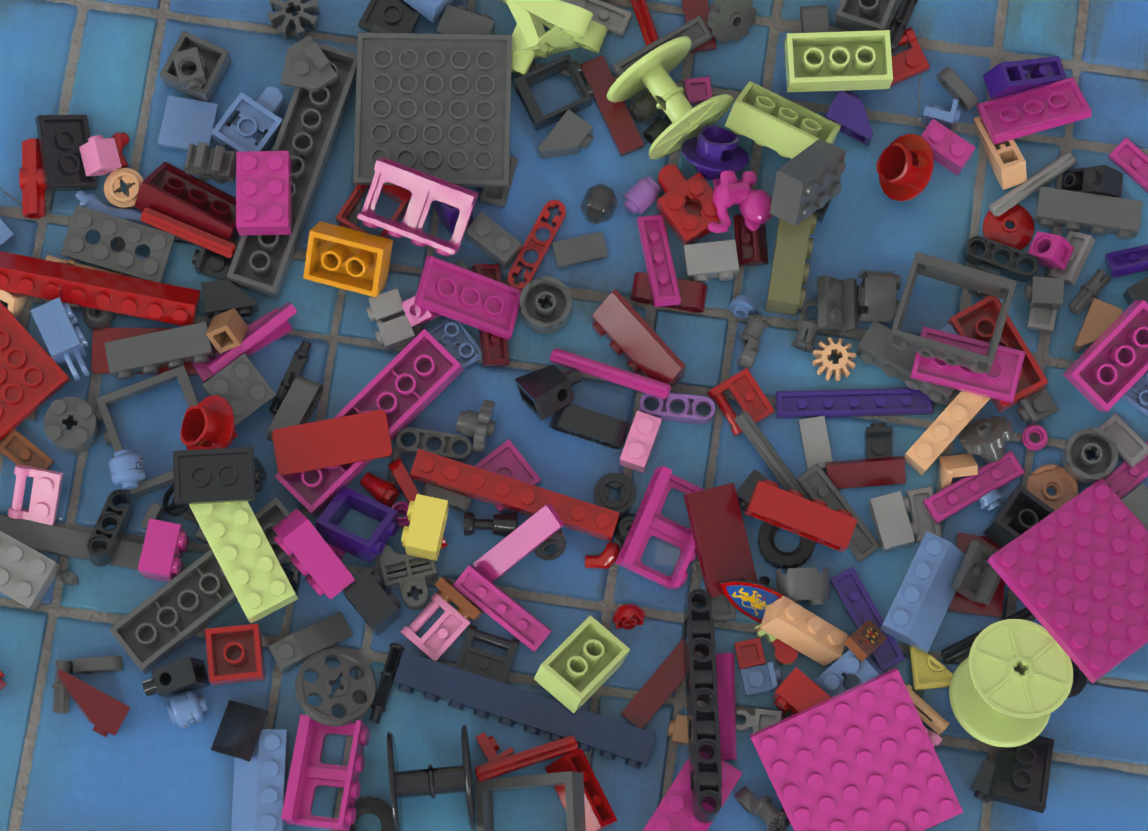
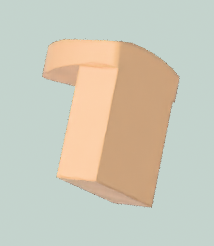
M0 290V300L8 303V311L17 319L29 295Z
M972 454L939 457L942 489L951 485L952 478L978 475V465Z

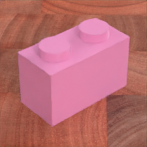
M637 410L620 457L619 465L641 473L645 472L661 427V418Z

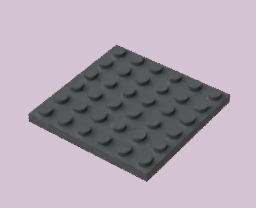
M358 32L354 185H371L376 171L374 170L376 161L384 157L461 187H509L512 35ZM385 182L383 185H395V184H392V183H390V182Z

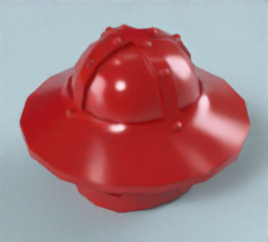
M915 134L899 136L882 152L876 163V170L879 174V182L883 192L890 199L900 202L914 199L923 192L931 179L934 168V154L929 142L922 136Z
M218 395L206 397L198 405L190 406L184 414L180 439L187 446V450L228 448L238 436L235 432L232 407L227 399Z

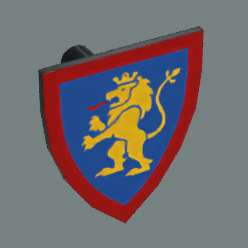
M761 576L758 583L744 578L720 581L723 593L729 602L741 613L760 624L762 623L766 607L786 595L769 587L770 579L766 576Z

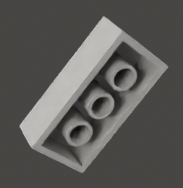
M0 531V592L36 611L62 566Z

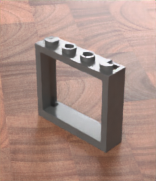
M916 252L888 344L893 345L899 350L917 352L925 358L934 357L944 360L949 365H961L968 367L976 373L989 374L1017 281ZM918 274L1003 299L986 356L900 331Z
M184 365L96 398L98 406L94 410L98 421H104L107 430L103 431V435L108 446L113 445L115 452L124 450L109 412V405L178 380L188 407L199 404ZM172 470L138 483L139 487L125 491L136 499L173 485L174 472Z
M569 771L492 778L481 782L475 780L477 831H494L492 792L565 786L567 831H586L583 773Z

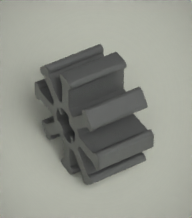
M269 0L271 10L277 11L268 13L269 20L273 29L281 25V27H278V31L282 39L288 40V35L292 28L297 29L298 41L305 38V30L301 27L303 24L312 28L313 31H317L319 27L316 15L312 16L316 13L320 14L317 0L307 2V0H287L286 2ZM296 10L298 15L292 16L291 11Z
M199 142L198 146L190 143L184 165L185 173L190 176L198 175V179L207 181L210 178L218 184H224L225 181L233 183L236 174V152L224 151L225 147L216 145V148H211L207 143Z

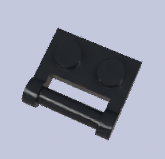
M469 625L455 668L506 684L520 641L513 638L510 641L477 630L476 626ZM473 640L507 650L508 652L506 657L472 647L471 645Z

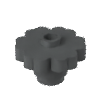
M715 0L711 4L707 25L712 29V35L723 43H728L731 39L738 42L742 37H745L749 32L748 27L752 26L756 20L757 11L752 7L753 1Z
M484 399L480 412L467 409L466 412L460 411L456 431L462 432L464 436L474 438L473 452L483 454L488 437L493 436L496 421H492L495 407L494 401Z
M993 416L988 420L982 418L969 424V429L962 431L959 439L962 447L969 454H980V457L984 458L985 462L993 463L1004 457L1005 442L1013 438L1014 431L1011 422H1007L1006 417Z

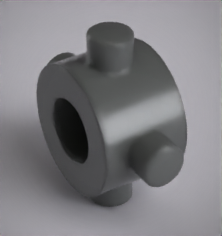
M66 570L58 575L61 581L73 587L80 582L78 576Z

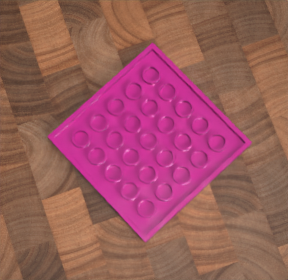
M1103 479L1092 484L994 553L987 560L1092 684L1148 643V530Z
M897 668L750 735L794 831H924L963 813Z

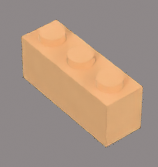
M782 596L766 607L760 626L762 630L822 666H826L842 656L845 647L844 642L848 637V634L785 596Z

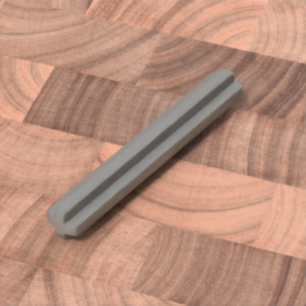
M1065 153L1028 178L1026 182L1018 185L990 204L989 209L995 217L1002 215L1037 191L1040 186L1043 187L1076 164L1074 156L1071 153Z

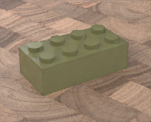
M812 213L808 219L803 220L797 226L779 218L765 312L796 316L797 309L802 310L806 295V288H803L802 284L806 285L810 263L805 261L810 260L814 238H810L809 235H814L818 213Z

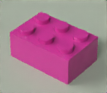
M289 151L236 152V228L239 235H291V157Z
M298 509L294 510L272 528L277 534L273 539L288 556L293 555L289 559L304 576L308 574L305 579L319 596L325 594L331 600L355 580L311 522Z

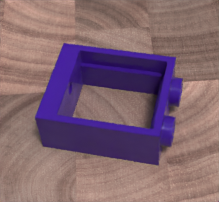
M346 486L340 489L316 520V530L327 543L368 563H371L376 555L380 556L388 539L390 537L393 538L399 529L398 511ZM351 508L381 522L368 540L338 526Z

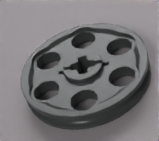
M325 649L312 654L300 667L295 681V694L302 710L313 720L328 726H346L361 719L369 710L376 690L373 673L365 661L356 654L343 649ZM330 657L335 658L339 662V667L335 669L329 668L325 660ZM354 668L359 669L363 673V678L359 680L353 679L349 671ZM314 671L318 675V680L309 682L305 679L304 673ZM339 676H341L339 682V689H337V691L334 692L332 698L329 699L332 692V686L334 685V683L337 682ZM362 693L365 695L366 703L358 704L354 702L353 694ZM311 695L318 696L321 704L319 706H311L307 698ZM335 706H340L345 710L346 715L341 718L335 717L331 709Z

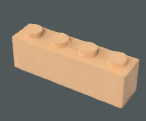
M961 391L905 453V462L923 476L988 404L991 398Z

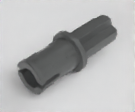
M1098 269L1089 282L1080 287L1081 291L1068 306L1072 313L1081 315L1094 298L1098 299L1099 292L1111 281L1109 274L1103 277L1106 271Z
M57 660L56 671L61 669L71 675L73 662ZM55 674V684H52V688H54L53 712L56 714H67L69 712L70 694Z

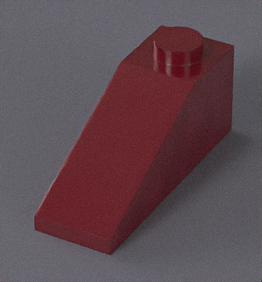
M57 669L55 674L88 722L95 725L93 731L104 737H107L108 734L115 736L131 707L63 670Z

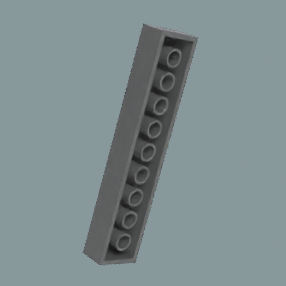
M319 42L316 43L329 60L331 67L338 75V79L318 92L295 87L272 150L289 151L291 157V235H241L227 274V279L237 287L279 300L356 86L357 54Z

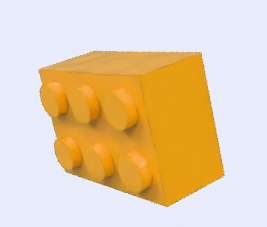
M320 221L309 232L303 279L377 297L387 285L393 240Z

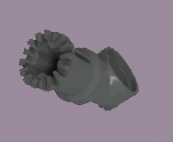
M808 301L804 304L797 323L799 329L796 339L791 343L792 347L796 349L800 347L801 351L803 348L804 352L812 353L814 351L812 345L816 332L820 331L818 319H808L805 311L809 307L818 308V301ZM808 332L806 341H804L805 333Z
M749 314L744 332L738 336V339L745 346L737 364L750 370L759 352V339L764 329H767L770 324L763 320V318L759 320L758 316L756 318V315Z
M746 786L734 795L735 799L748 813L759 816L767 824L766 828L769 831L777 830V827H780L779 824L782 825V822L785 821L784 819L787 818L785 812H780L772 804V799L769 796L758 800L756 796H753V793H750V790H747Z

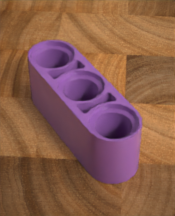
M645 393L640 400V412L661 418L662 421L703 425L710 423L714 418L715 404L713 400L705 396L670 393L669 397L662 399ZM648 400H654L658 403L659 407L654 411H650L645 408L644 404ZM673 403H681L685 410L681 413H674L670 406ZM700 405L707 406L710 409L709 415H699L696 411L697 407Z

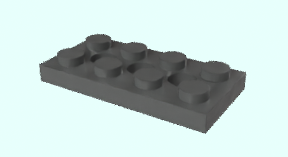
M76 205L61 255L135 278L162 283L176 236L162 230ZM91 231H98L101 235V239L97 244L92 245L87 242V235ZM117 238L125 240L126 243L125 248L120 252H115L111 248L112 242ZM140 246H148L150 248V255L146 259H139L136 256V250Z

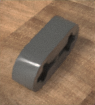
M946 67L936 75L937 80L953 99L959 100L958 104L962 109L969 111L978 103V99L972 90L951 68Z
M426 483L421 495L448 500L449 508L461 512H468L472 501L469 497Z
M121 656L88 657L72 660L73 674L123 671V657Z

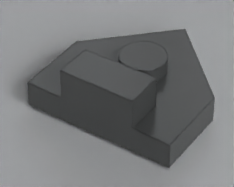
M310 35L288 48L280 82L281 86H293L318 92L338 79V75L331 67L329 60Z

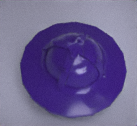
M715 125L705 126L699 130L698 137L686 140L681 146L682 155L694 164L698 173L700 172L708 181L721 179V172L738 171L745 168L749 163L748 153L738 145L739 135Z

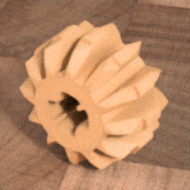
M829 337L827 340L828 346L820 341L818 344L820 350L813 351L812 355L817 359L812 361V366H821L816 373L821 375L826 372L825 380L827 381L830 380L831 375H834L835 380L838 382L841 379V374L848 377L850 375L848 369L855 368L856 364L851 360L856 358V353L848 352L852 347L850 343L844 347L841 346L843 343L842 338H839L837 344H834L833 338ZM831 355H836L835 358H840L837 364H832L833 360L829 362Z

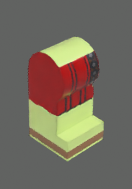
M761 624L755 627L753 631L757 638L760 637L761 639L765 636L774 651V660L778 665L790 666L794 663L798 656L796 649L760 628Z

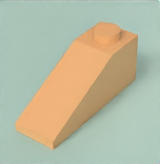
M980 116L973 118L993 173L1002 189L1005 190L1026 182V161L1014 139L993 144Z

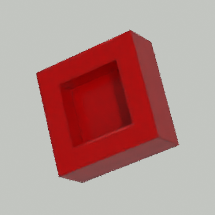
M760 637L734 643L739 670L766 664Z

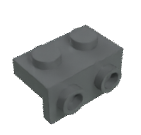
M972 540L951 588L970 601L989 604L1001 579L987 562L989 557L995 552L981 542Z

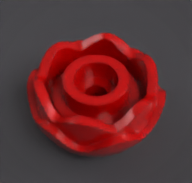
M629 603L621 605L616 609L612 621L617 629L623 627L626 630H632L636 625H643L646 616L639 606Z

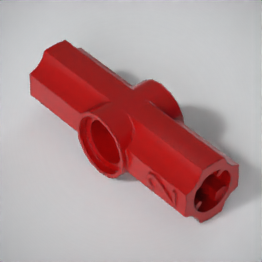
M36 138L22 141V168L19 170L23 217L31 219L46 217V187L39 140Z

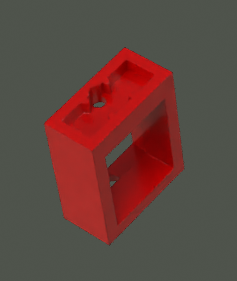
M371 185L356 186L336 216L337 225L368 233L348 221V219ZM383 185L381 193L400 204L390 220L400 223L406 213L412 193L397 185ZM383 229L379 236L389 239L391 235L387 233V229Z

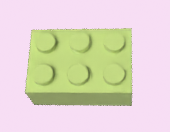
M590 615L540 665L534 680L572 713H575L623 664L631 649Z

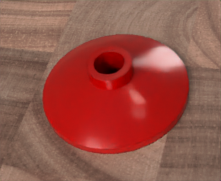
M1018 204L996 217L989 210L983 221V234L985 238L1022 250L1030 243L1033 237L1034 222L1029 212ZM1012 222L1014 224V228H1006L1005 223Z

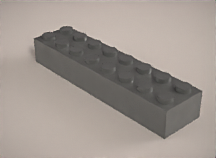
M276 497L258 511L255 516L281 566L290 561L289 558L293 555L288 556L273 538L277 534L272 528L290 513ZM210 549L109 630L144 674H147L238 602V599L212 549Z

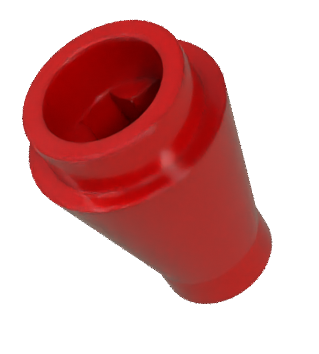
M367 472L360 481V485L377 502L388 507L394 504L400 494L395 484L379 478L370 472Z

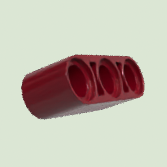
M636 272L634 274L630 299L638 303L654 305L648 273ZM677 278L681 303L679 305L660 307L703 313L708 286L700 282Z

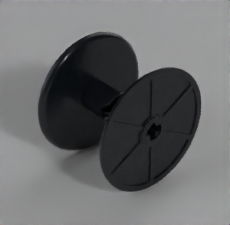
M463 725L461 728L463 765L433 768L430 764L428 769L399 771L395 738L391 732H387L389 783L395 831H403L401 798L430 795L432 799H435V796L439 794L466 792L469 826L472 831H476L467 725Z

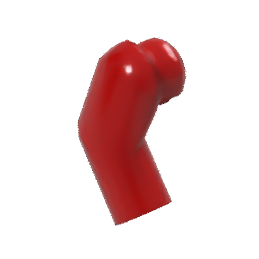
M116 132L111 138L115 139L121 168H127L129 164L123 156L122 150L129 143V136L125 132Z

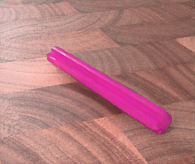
M558 348L551 352L550 361L552 363L570 369L576 368L579 372L662 399H666L670 395L671 386L669 384Z

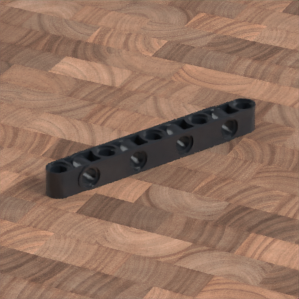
M695 589L689 594L684 605L683 626L690 787L693 814L698 821L708 823L715 819L722 805L715 632L711 596L703 589ZM692 602L701 603L703 608L695 607ZM694 651L703 652L705 654V658H700L696 656ZM697 701H704L708 708H701ZM699 752H707L711 759H703ZM701 804H710L713 807V811L704 810Z

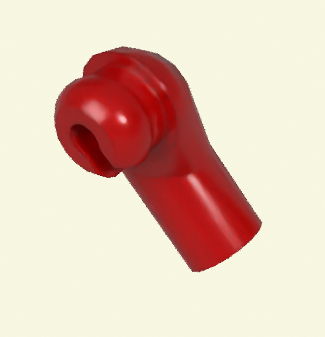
M610 542L600 555H585V568H610L619 556L620 546L615 542Z

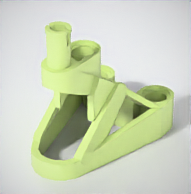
M501 0L509 6L517 22L512 34V73L520 76L528 73L531 63L535 58H548L551 54L579 47L599 53L608 32L606 26L592 21L593 13L564 1ZM543 25L549 28L550 30L548 32H545Z

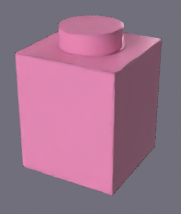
M103 135L88 138L87 143L79 147L86 176H104L121 168L114 138H103Z

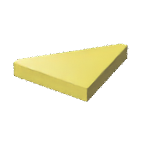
M909 645L914 691L950 687L953 673L930 654Z

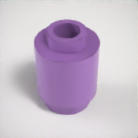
M647 176L644 180L640 179L623 196L625 199L623 204L631 213L635 214L637 212L642 214L659 197L658 194L661 192V188L652 178Z

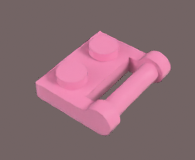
M15 465L14 474L16 475L12 507H9L7 516L13 519H25L54 525L63 473L27 465ZM27 476L34 477L29 510L22 508Z
M435 592L430 598L432 601L408 627L405 626L400 632L431 660L438 661L471 623ZM439 607L445 612L422 638H419L416 633Z

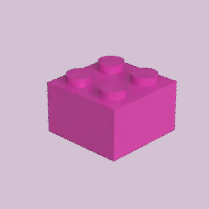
M149 518L138 571L144 578L168 583L183 571L184 563L181 562L182 553H186L188 550L190 538L186 537L187 533L181 524Z

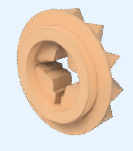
M117 169L105 180V196L113 206L122 209L134 207L141 183L144 180L133 169ZM120 180H123L127 186L132 185L129 188V197L123 192L118 193L121 189Z

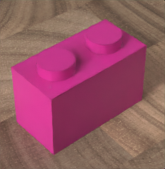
M932 119L921 135L929 142L934 154V160L957 176L970 160L976 148L934 119Z

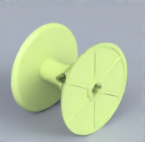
M688 36L673 39L646 54L629 67L613 83L607 93L609 101L621 102L632 98L634 95H638L637 93L643 92V89L646 90L647 87L657 101V109H663L672 124L652 143L649 149V157L651 159L663 158L681 149L682 144L686 140L698 137L699 130L707 125H714L729 110L734 101L733 96L730 94H721L693 108L683 94L684 88L678 87L668 73L685 58L691 48L692 41Z
M1007 619L995 622L986 627L976 637L970 649L969 657L962 661L953 673L949 687L952 711L960 725L970 735L983 743L1006 748L1024 745L1041 734L1049 721L1051 713L1058 709L1067 699L1073 683L1072 662L1066 652L1043 626L1022 619Z

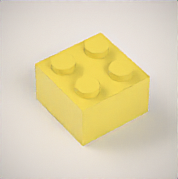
M416 494L415 501L410 500L407 512L410 525L409 527L404 526L401 538L402 546L405 547L407 555L438 561L449 513L448 500Z

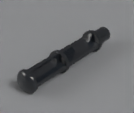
M902 0L890 27L891 53L896 52L918 0Z
M303 340L299 349L294 352L291 363L269 407V411L273 415H276L293 381L297 376L301 375L309 359L308 353L312 344Z
M391 643L389 645L390 650L384 669L381 671L382 676L375 700L370 706L372 712L369 721L379 724L382 713L386 711L385 706L402 651L405 650L398 643Z

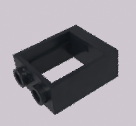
M569 54L514 79V88L536 131L560 121L568 109L575 114L591 106V97L594 96L592 88L588 82H583L580 76L583 74L577 60L572 61ZM566 70L581 99L543 116L529 87Z

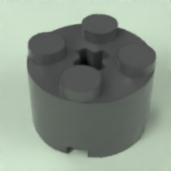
M860 270L857 278H862L861 285H856L857 314H860L857 321L890 323L894 316H896L900 301L896 300L897 290L900 289L901 284L900 275H895L893 271Z
M549 276L540 277L529 282L523 288L520 295V313L523 322L531 330L540 334H555L568 323L572 313V299L565 284ZM546 302H550V307H547L546 309L542 308V305H545Z
M64 397L54 400L44 417V430L47 437L58 449L65 453L80 454L93 446L100 436L101 425L95 411L86 401L80 398ZM72 421H75L77 426H72L70 430L67 427L68 424H72Z
M1100 428L1079 430L1065 444L1061 454V466L1067 474L1069 473L1080 484L1092 485L1098 480H1104L1114 469L1118 461L1116 443L1109 433ZM1088 452L1093 454L1091 460L1086 458Z
M818 567L787 568V574H781V569H776V589L786 594L785 597L798 605L800 600H809V605H825V599H830L829 567H823V572L818 573Z

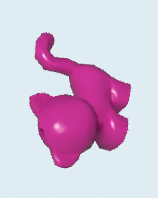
M723 171L720 175L721 179L713 180V203L717 207V215L721 223H709V231L714 233L727 232L731 225L727 209L734 204L739 205V209L745 219V225L752 231L757 230L761 224H765L772 218L773 215L770 214L771 196L764 190H753L751 188L758 180L756 172L745 171L742 174V179H737L734 171Z

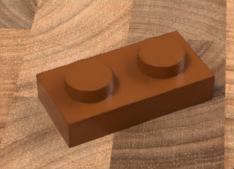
M15 429L0 444V452L16 465L21 464L49 470L55 463Z
M441 577L435 584L439 589L438 595L448 603L452 600L459 607L457 611L465 619L469 620L472 618L473 620H478L484 614L482 609L454 588L453 583L447 577Z

